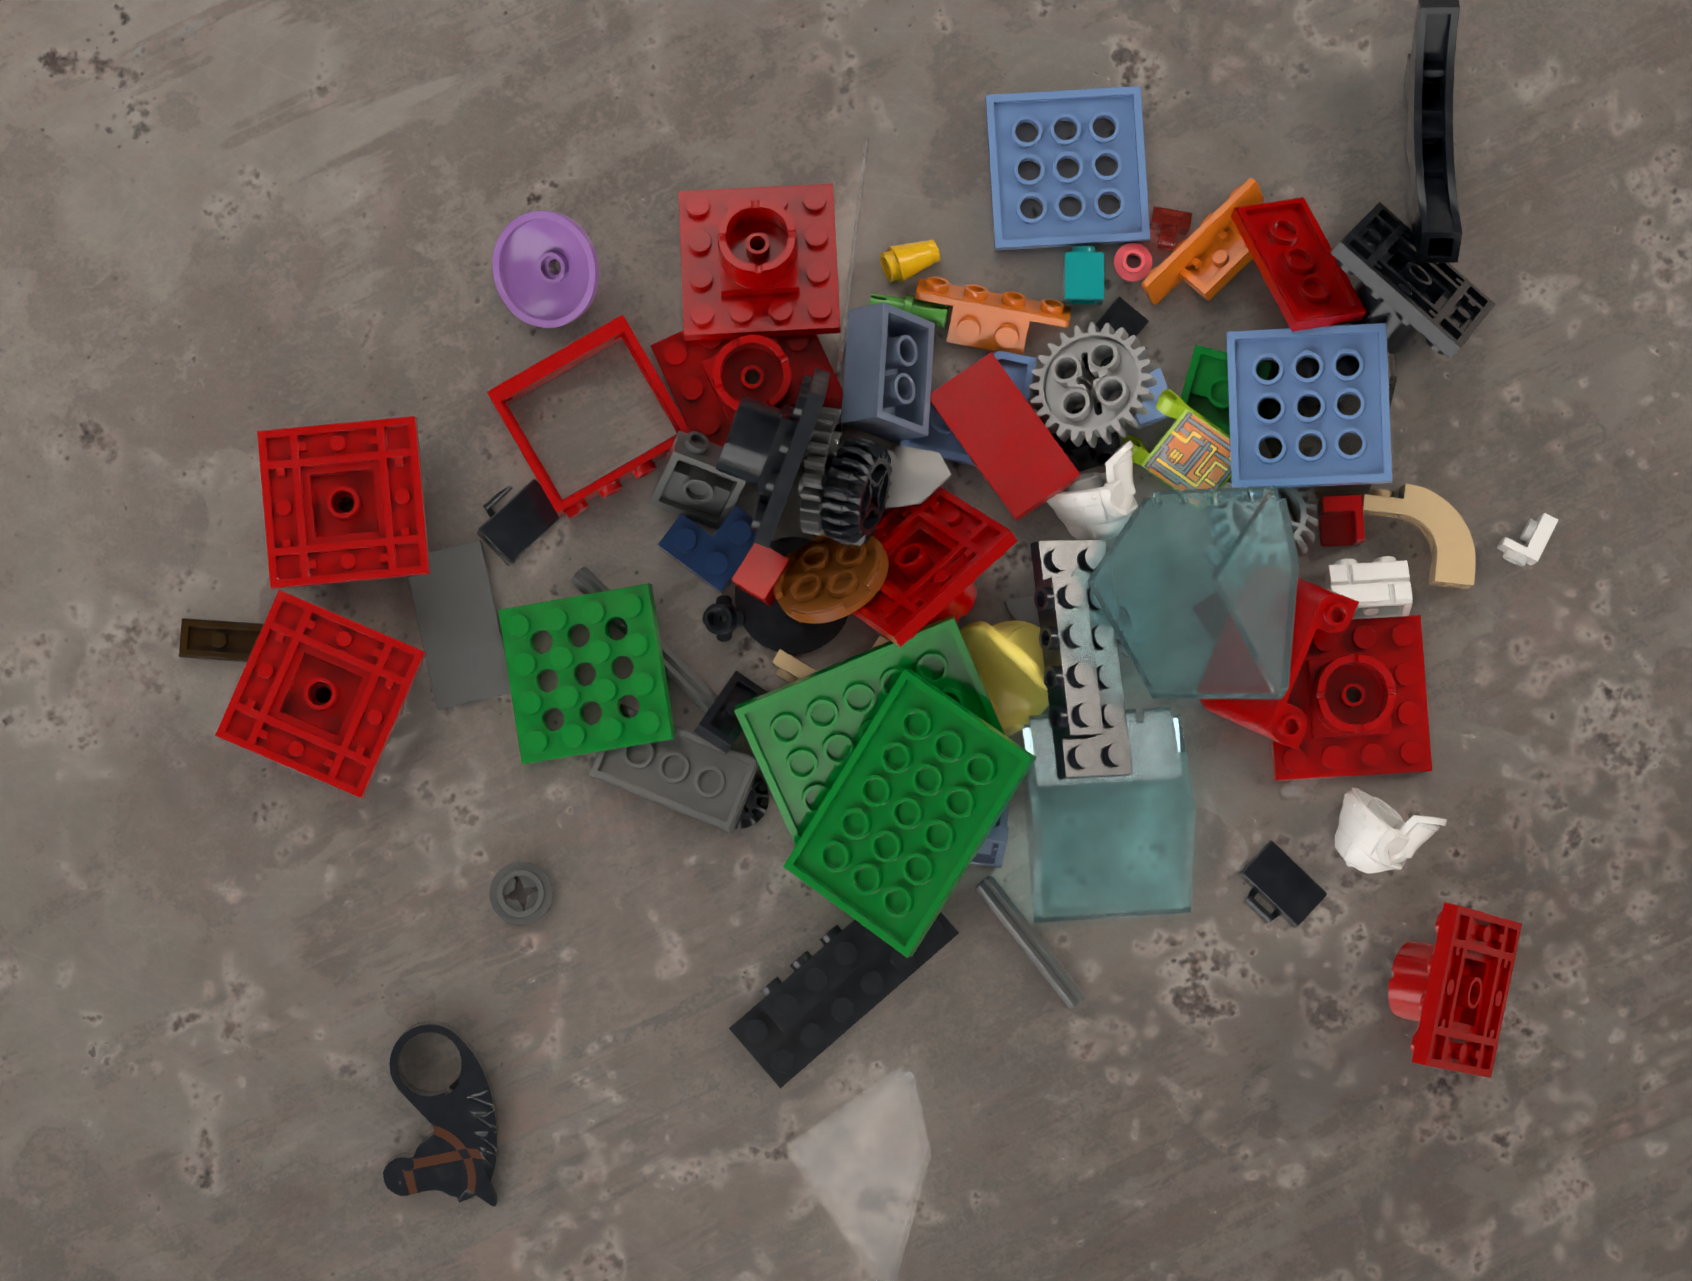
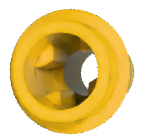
M933 239L888 246L887 251L880 253V263L890 283L894 281L902 283L933 265V263L940 261L939 249Z

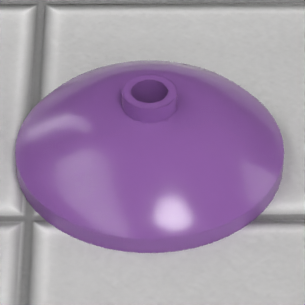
M548 210L528 212L511 221L501 232L496 242L492 260L494 282L504 304L519 319L533 326L554 328L575 321L589 308L598 288L599 263L590 238L571 218ZM556 260L561 264V272L556 269Z

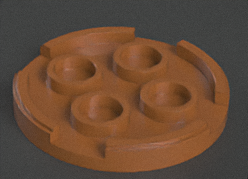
M824 531V535H812L814 540L801 547L794 554L788 553L785 557L789 560V564L773 588L774 595L782 610L794 620L815 624L838 620L850 615L868 603L882 587L889 568L887 553L882 543L874 536H871L866 544L863 543L861 546L852 544L849 546L826 537Z

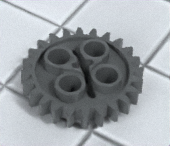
M821 408L806 448V455L803 459L805 463L801 469L798 488L799 496L802 497L800 505L802 533L824 535L821 525L822 518L820 512L822 504L820 501L824 493L823 486L827 480L826 473L831 468V460L836 458L837 450L842 447L844 438V424H841L842 409Z

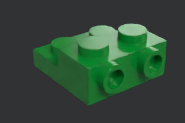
M1195 345L1180 398L1190 408L1230 435L1227 353ZM1261 362L1257 367V375L1263 380H1268L1272 365ZM1261 403L1258 407V414H1260V410L1262 407Z

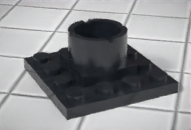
M1380 202L1330 252L1344 272L1350 275L1355 274L1360 279L1354 289L1366 309L1363 320L1349 323L1351 325L1386 323L1387 350L1390 354L1400 353L1418 333H1421L1426 337V342L1431 349L1438 354H1445L1452 359L1496 305L1450 263H1418L1412 230Z
M815 367L812 377L804 375L797 393L795 406L791 407L785 404L784 410L747 396H742L716 470L756 485L754 492L760 495L750 529L756 531L754 539L756 544L767 548L771 544L824 403L830 372Z

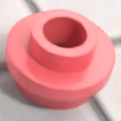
M1125 244L1118 249L1114 256V270L1121 279L1127 282L1141 281L1152 268V256L1148 249L1141 244ZM1132 255L1138 257L1140 266L1130 268L1126 263V258Z

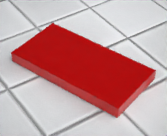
M1304 197L1234 208L1231 218L1292 332L1363 320L1366 309L1346 273L1338 266L1336 258L1330 253L1333 249Z
M992 352L931 393V405L1015 522L1081 478L1076 467Z

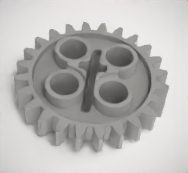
M1090 322L1088 332L1083 333L1077 325L1074 327V337L1069 338L1063 332L1060 333L1062 344L1059 347L1050 342L1047 344L1052 352L1050 357L1038 356L1044 367L1043 369H1033L1031 372L1040 382L1029 385V389L1034 395H1038L1030 401L1035 409L1039 410L1036 414L1043 423H1046L1045 426L1051 434L1057 432V436L1062 442L1065 443L1071 437L1074 445L1080 447L1084 438H1086L1088 444L1095 448L1098 437H1102L1109 445L1112 440L1111 433L1116 431L1124 438L1126 434L1123 426L1127 423L1136 428L1139 426L1134 418L1136 413L1148 414L1142 402L1151 401L1155 398L1151 391L1147 389L1157 385L1155 378L1149 374L1155 370V366L1151 360L1147 359L1150 354L1144 346L1139 347L1141 343L1137 337L1132 335L1128 338L1129 335L1123 327H1120L1114 333L1110 323H1106L1100 332L1095 323ZM1085 355H1088L1089 370L1096 378L1093 380V385L1084 365L1083 357ZM1114 356L1108 365L1100 367L1101 362L1106 357ZM1077 368L1072 377L1063 379L1069 370ZM1093 386L1102 406V413L1098 415L1097 401L1090 392ZM1123 390L1118 399L1109 401L1110 396L1114 392ZM1086 403L1082 411L1072 414L1076 405Z

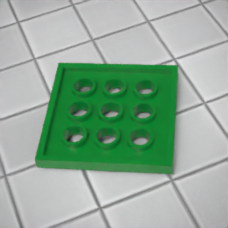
M652 584L635 585L498 610L522 764L676 739ZM616 618H622L628 627L626 636L621 640L613 639L609 633V626ZM580 624L585 625L590 632L588 643L582 647L576 646L572 640V632ZM547 631L551 635L553 643L551 649L542 654L536 649L534 641L538 633ZM626 656L633 662L634 669L630 677L621 679L615 672V664L621 657ZM590 663L596 670V677L593 683L585 686L578 679V670L583 664ZM549 669L556 672L559 680L557 687L551 692L545 691L540 683L542 674ZM629 695L636 697L640 704L639 712L632 718L626 717L621 711V703ZM594 701L600 705L602 716L596 724L592 725L585 720L583 713L585 706ZM554 708H558L564 714V724L556 731L550 729L546 722L548 712Z

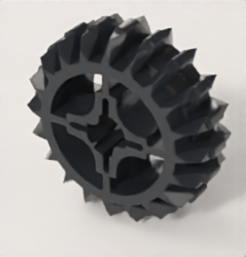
M852 438L847 440L837 450L836 458L831 460L830 471L826 473L827 480L823 486L824 493L820 501L822 504L820 512L822 518L821 525L826 537L841 544L861 546L863 543L866 544L870 537L876 533V527L881 523L882 514L886 511L885 505L889 498V487L892 484L890 481L892 467L890 466L891 457L886 447L872 440Z

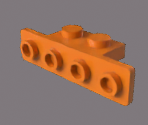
M1249 178L1243 185L1236 187L1229 195V198L1215 212L1208 214L1203 219L1199 228L1187 239L1180 241L1176 245L1173 253L1167 259L1149 271L1141 286L1148 300L1153 305H1157L1182 280L1209 301L1253 259L1231 218L1235 207L1261 204L1264 201L1260 187L1253 178Z
M928 277L927 280L919 279L916 299L953 306L946 341L949 343L1023 355L1030 321L1065 328L1069 326L1071 308L1064 306L1061 301L1055 299L1036 301L1026 299L1023 294L1013 291L999 294L989 292L987 288L977 284H968L965 287L950 284L949 281L940 277Z

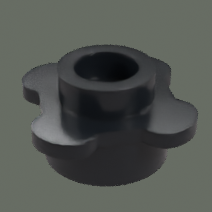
M720 595L717 597L716 603L710 605L703 613L702 620L706 628L711 633L716 634L719 641L727 642L731 640L733 631L745 624L746 616L743 611H738L732 605L731 597ZM723 615L727 618L725 622L722 621Z

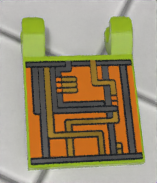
M1164 389L1158 396L1156 408L1164 415L1176 419L1151 451L1140 439L1132 434L1127 435L1121 445L1131 440L1134 445L1131 448L1133 463L1141 465L1204 510L1231 477L1230 435L1186 405L1175 392L1170 389Z

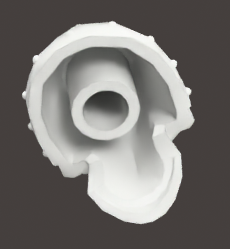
M1131 440L1121 445L1105 463L1106 472L1082 473L1079 480L1046 501L1052 507L1057 517L1065 524L1069 533L1077 540L1106 541L1116 537L1122 532L1132 513L1138 507L1133 496L1136 490L1132 473L1133 453L1131 448L1134 445Z
M1351 788L1344 794L1339 826L1335 834V848L1344 858L1348 867H1354L1364 873H1379L1392 869L1401 870L1407 858L1411 859L1418 848L1436 831H1439L1441 826H1446L1448 819L1413 815L1405 823L1401 816L1381 799L1372 797L1358 788Z

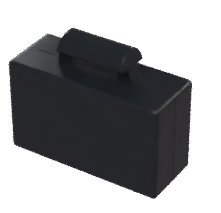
M535 479L529 482L497 512L492 507L512 487L508 486L483 505L489 519L478 528L477 535L507 566L514 564L516 559H519L518 557L559 519L544 490Z
M1272 840L1239 872V876L1252 887L1244 903L1266 924L1281 915L1293 928H1296L1327 896V893ZM1257 894L1275 909L1271 914L1254 899Z

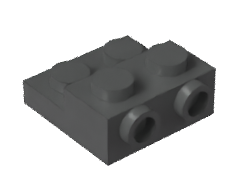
M679 431L666 457L664 468L651 493L649 504L678 515L682 513L688 519L719 529L731 513L746 481L716 470L723 447L710 443L703 433L692 431L687 434Z

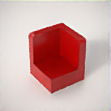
M1362 495L1322 497L1317 501L1320 545L1322 547L1359 546L1365 542Z
M754 543L731 580L738 588L771 607L776 600L773 588L787 568L789 560L771 548Z

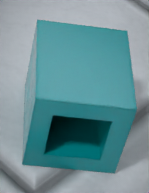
M1092 246L1072 247V252H1065L1063 257V304L1102 305L1104 300V252H1095V247Z

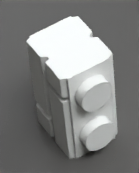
M1383 556L1376 558L1372 563H1357L1354 559H1341L1336 561L1334 565H1328L1325 577L1326 589L1359 601L1352 620L1409 616L1413 603L1407 560L1396 561L1394 557Z

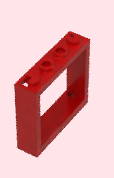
M623 314L487 391L559 518L567 514L568 518L579 515L589 508L587 502L598 495H601L603 499L612 496L623 488L621 482L633 475L638 480L657 469L655 463L668 455L677 434L562 500L511 412L509 404L622 340L677 434L679 431L687 434L691 432Z

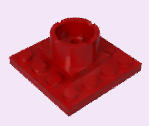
M833 183L678 191L684 341L735 339L750 334L776 337L841 333Z
M682 330L650 345L691 432L703 433L710 443L721 447L725 444L742 396L750 397L784 410L785 404L794 407L804 375L812 377L815 367L830 372L826 397L822 407L842 408L843 389L817 335L764 337L750 334L735 339L684 341V331ZM749 374H757L760 377L756 384H749L745 381Z
M415 416L257 431L271 589L431 575L418 424ZM352 500L354 502L353 509L350 512H344L343 505L345 502Z
M941 486L922 504L887 509L882 514L881 523L877 525L876 533L873 536L882 543L889 561L888 574L876 595L852 614L899 647H902L908 640L912 639L924 626L952 614L956 623H958L959 618L962 615L966 616L976 601L977 589L974 584L975 580L996 560L1000 559L1017 542V539L1010 529Z
M278 590L215 736L359 798H364L427 652ZM325 689H329L331 691V699L323 703L320 698L321 693Z
M1421 615L1354 619L1347 628L1338 633H1329L1317 628L1287 700V703L1297 706L1304 712L1307 719L1306 732L1298 750L1271 739L1274 781L1432 771ZM1348 689L1356 692L1357 700L1355 703L1350 702L1346 698Z
M1444 902L1443 909L1438 914L1435 923L1437 933L1436 944L1411 940L1402 945L1391 969L1394 975L1393 978L1389 979L1388 1000L1394 1015L1419 1022L1418 1031L1414 1033L1411 1041L1412 1063L1491 1078L1522 923Z

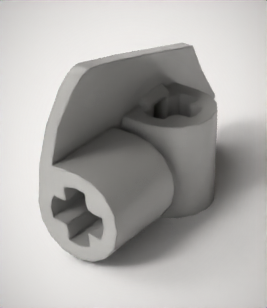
M892 445V448L886 447L891 457L890 466L892 467L890 481L892 484L889 487V498L885 508L890 509L922 504L947 481L952 474L941 453L900 445Z

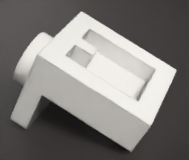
M1546 513L1537 517L1536 521L1530 518L1520 536V540L1525 542L1524 545L1505 537L1500 540L1497 549L1505 552L1503 558L1512 564L1524 567L1526 563L1533 565L1538 562L1558 519Z

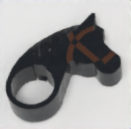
M440 1021L417 1023L408 1028L395 1043L390 1056V1074L398 1090L431 1123L434 1131L419 1143L415 1152L399 1153L388 1161L383 1171L384 1183L387 1189L399 1196L437 1190L449 1196L457 1197L459 1203L478 1196L489 1205L495 1207L498 1197L491 1178L494 1173L498 1152V1125L493 1089L485 1066L474 1047L453 1026ZM427 1032L438 1033L449 1038L456 1045L461 1056V1072L456 1081L449 1086L450 1090L424 1091L414 1087L405 1078L400 1065V1055L403 1046L412 1037Z

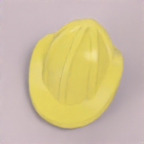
M1018 620L1004 621L993 625L984 621L966 624L960 629V632L1004 733L1009 737L1030 725L1049 706L1048 692L1044 684L1043 650L1039 643L1040 627Z

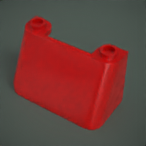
M1257 566L1249 571L1243 582L1200 687L1199 699L1203 708L1228 721L1298 750L1306 732L1307 719L1301 709L1287 703L1291 690L1317 628L1329 633L1343 631L1352 621L1359 601L1270 566L1265 568Z

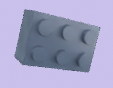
M885 302L848 310L841 424L890 442L928 436L935 323Z

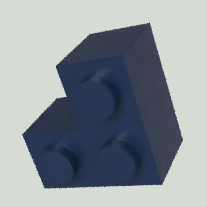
M736 505L714 536H711L681 513L658 543L660 550L723 595L733 582L731 579L754 544L756 531L750 529L753 517Z

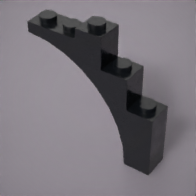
M1418 0L1412 50L1407 56L1404 89L1409 109V120L1405 146L1411 171L1407 207L1418 263H1458L1462 226L1456 190L1453 141L1454 65L1460 12L1459 0Z

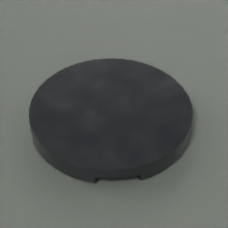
M800 537L781 538L771 541L769 548L785 557L788 553L794 554L812 540ZM737 586L735 587L736 609L743 611L746 616V621L743 625L745 630L760 645L777 653L780 649L789 655L804 654L817 650L831 642L842 630L848 619V616L826 623L812 624L799 622L789 617L782 610L777 599L770 607Z

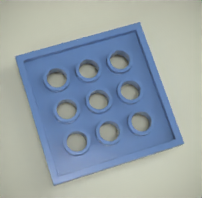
M1141 86L986 95L985 104L995 251L1150 241ZM1098 119H1108L1113 123L1115 132L1107 138L1099 137L1093 130V123ZM1060 121H1069L1075 126L1076 135L1072 139L1062 140L1054 132L1055 125ZM1022 123H1030L1037 129L1038 136L1031 142H1023L1017 138L1016 128ZM1107 156L1114 159L1117 164V171L1111 176H1103L1098 173L1095 162L1099 158ZM1063 159L1075 161L1079 168L1078 174L1072 178L1060 176L1056 168L1058 162ZM1025 161H1032L1038 165L1040 175L1034 180H1025L1018 173L1019 165ZM1103 195L1115 196L1120 204L1119 210L1114 214L1103 213L1098 207L1099 198ZM1065 197H1074L1080 202L1081 211L1076 216H1066L1060 211L1059 202ZM1027 199L1037 200L1042 206V214L1035 219L1026 218L1021 213L1020 205Z
M1386 323L1324 326L1293 332L1290 328L1227 332L1232 490L1393 483ZM1350 355L1359 361V369L1354 375L1343 376L1337 371L1336 364L1343 356ZM1304 358L1315 359L1319 363L1318 373L1312 378L1301 377L1296 371L1300 360ZM1264 360H1273L1279 365V373L1272 380H1263L1257 375V367ZM1354 395L1359 398L1361 407L1356 414L1348 416L1338 410V402L1343 396ZM1314 397L1319 400L1321 408L1317 415L1308 418L1298 412V404L1303 398ZM1275 399L1280 403L1281 411L1277 417L1268 420L1258 414V407L1263 400ZM1347 434H1355L1362 440V448L1354 455L1344 454L1339 448L1341 438ZM1307 436L1318 437L1322 442V449L1319 454L1313 457L1304 456L1299 450V444L1303 438ZM1267 438L1278 439L1282 443L1281 453L1273 459L1263 457L1259 452V447L1263 440Z

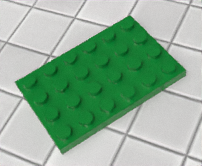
M953 614L924 626L902 647H899L892 641H888L734 706V712L795 846L904 669H911L1005 735Z
M904 669L783 867L905 957H912L1037 757L911 669Z

